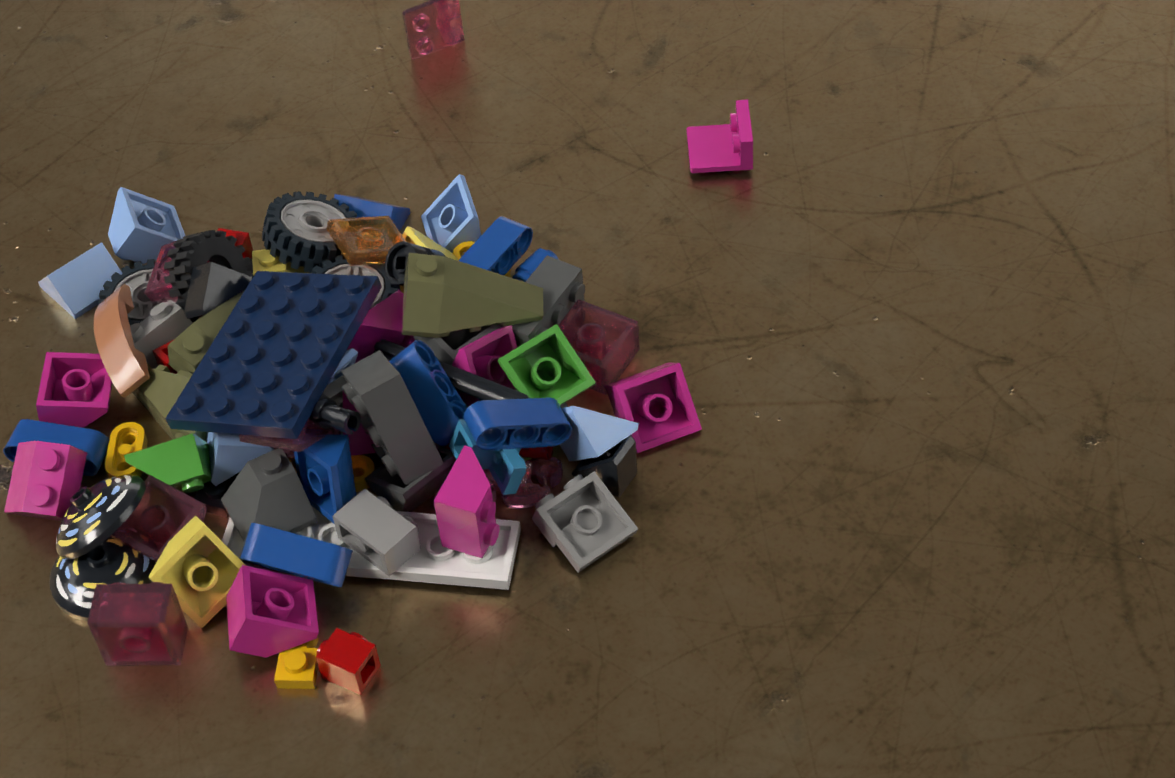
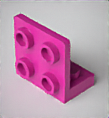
M748 99L736 100V113H730V124L691 126L686 128L691 173L753 170V134Z

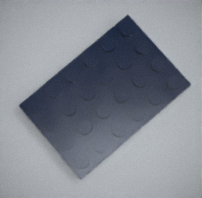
M257 271L165 418L170 429L297 439L382 288L378 276Z

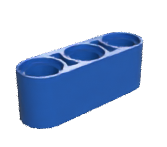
M500 216L458 261L505 275L529 248L533 238V230L519 222Z
M415 340L389 362L400 373L432 440L439 446L445 447L451 441L458 420L464 419L463 416L467 407L431 348L423 341Z
M554 398L483 400L470 405L463 416L477 447L481 450L557 446L568 440L573 430L560 404Z
M22 419L15 427L3 452L10 461L14 462L18 443L43 441L71 445L87 452L83 475L94 476L98 473L107 455L109 438L100 431Z
M251 523L240 559L266 568L342 587L353 551L332 543Z

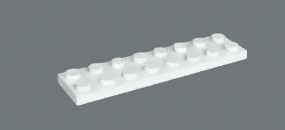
M313 506L311 507L317 518V523L294 533L352 550L353 553L346 576L509 590L521 526L520 521L496 519V524L500 527L497 541L493 546L489 545L483 558L442 547L436 514L396 511L402 516L408 515L417 524L421 549L390 576L386 575L341 541L337 536L335 524ZM229 517L222 542L240 559L245 543ZM241 560L246 566L270 569Z

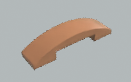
M125 283L102 301L94 314V334L100 357L118 393L124 398L150 378L145 354L134 346L127 315L134 309L130 287Z

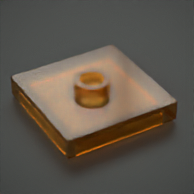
M389 216L328 220L327 231L350 266L383 264L391 247L398 242H407Z

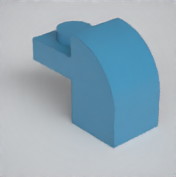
M458 420L449 444L456 460L464 445L472 447L482 469H489L502 494H516L527 469L524 459L519 455L521 448L481 450L477 447L465 420Z

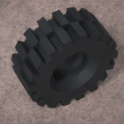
M209 230L184 236L183 239L177 240L173 244L176 248L169 249L167 254L172 260L164 264V269L169 270L170 276H165L164 279L165 284L171 283L173 289L169 290L168 293L170 297H178L177 305L185 308L192 269L195 266L206 264L207 261L252 277V271H247L246 265L251 264L249 257L243 258L242 253L246 250L242 245H234L237 241L235 237H226L227 232L224 231L215 232V230Z

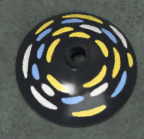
M121 475L104 479L90 488L85 486L79 489L70 499L72 505L62 518L56 537V552L64 560H71L88 553L100 545L136 509L145 493V482L138 475Z
M118 528L100 545L78 558L64 560L60 555L57 557L51 569L49 580L52 596L63 612L79 620L102 622L127 615L140 607L152 595L157 586L148 576L159 559L158 552L153 543L141 533L130 529Z

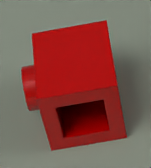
M339 628L335 629L329 639L324 640L320 644L316 654V660L323 679L359 695L363 693L381 666L376 644L369 642L359 633H348Z

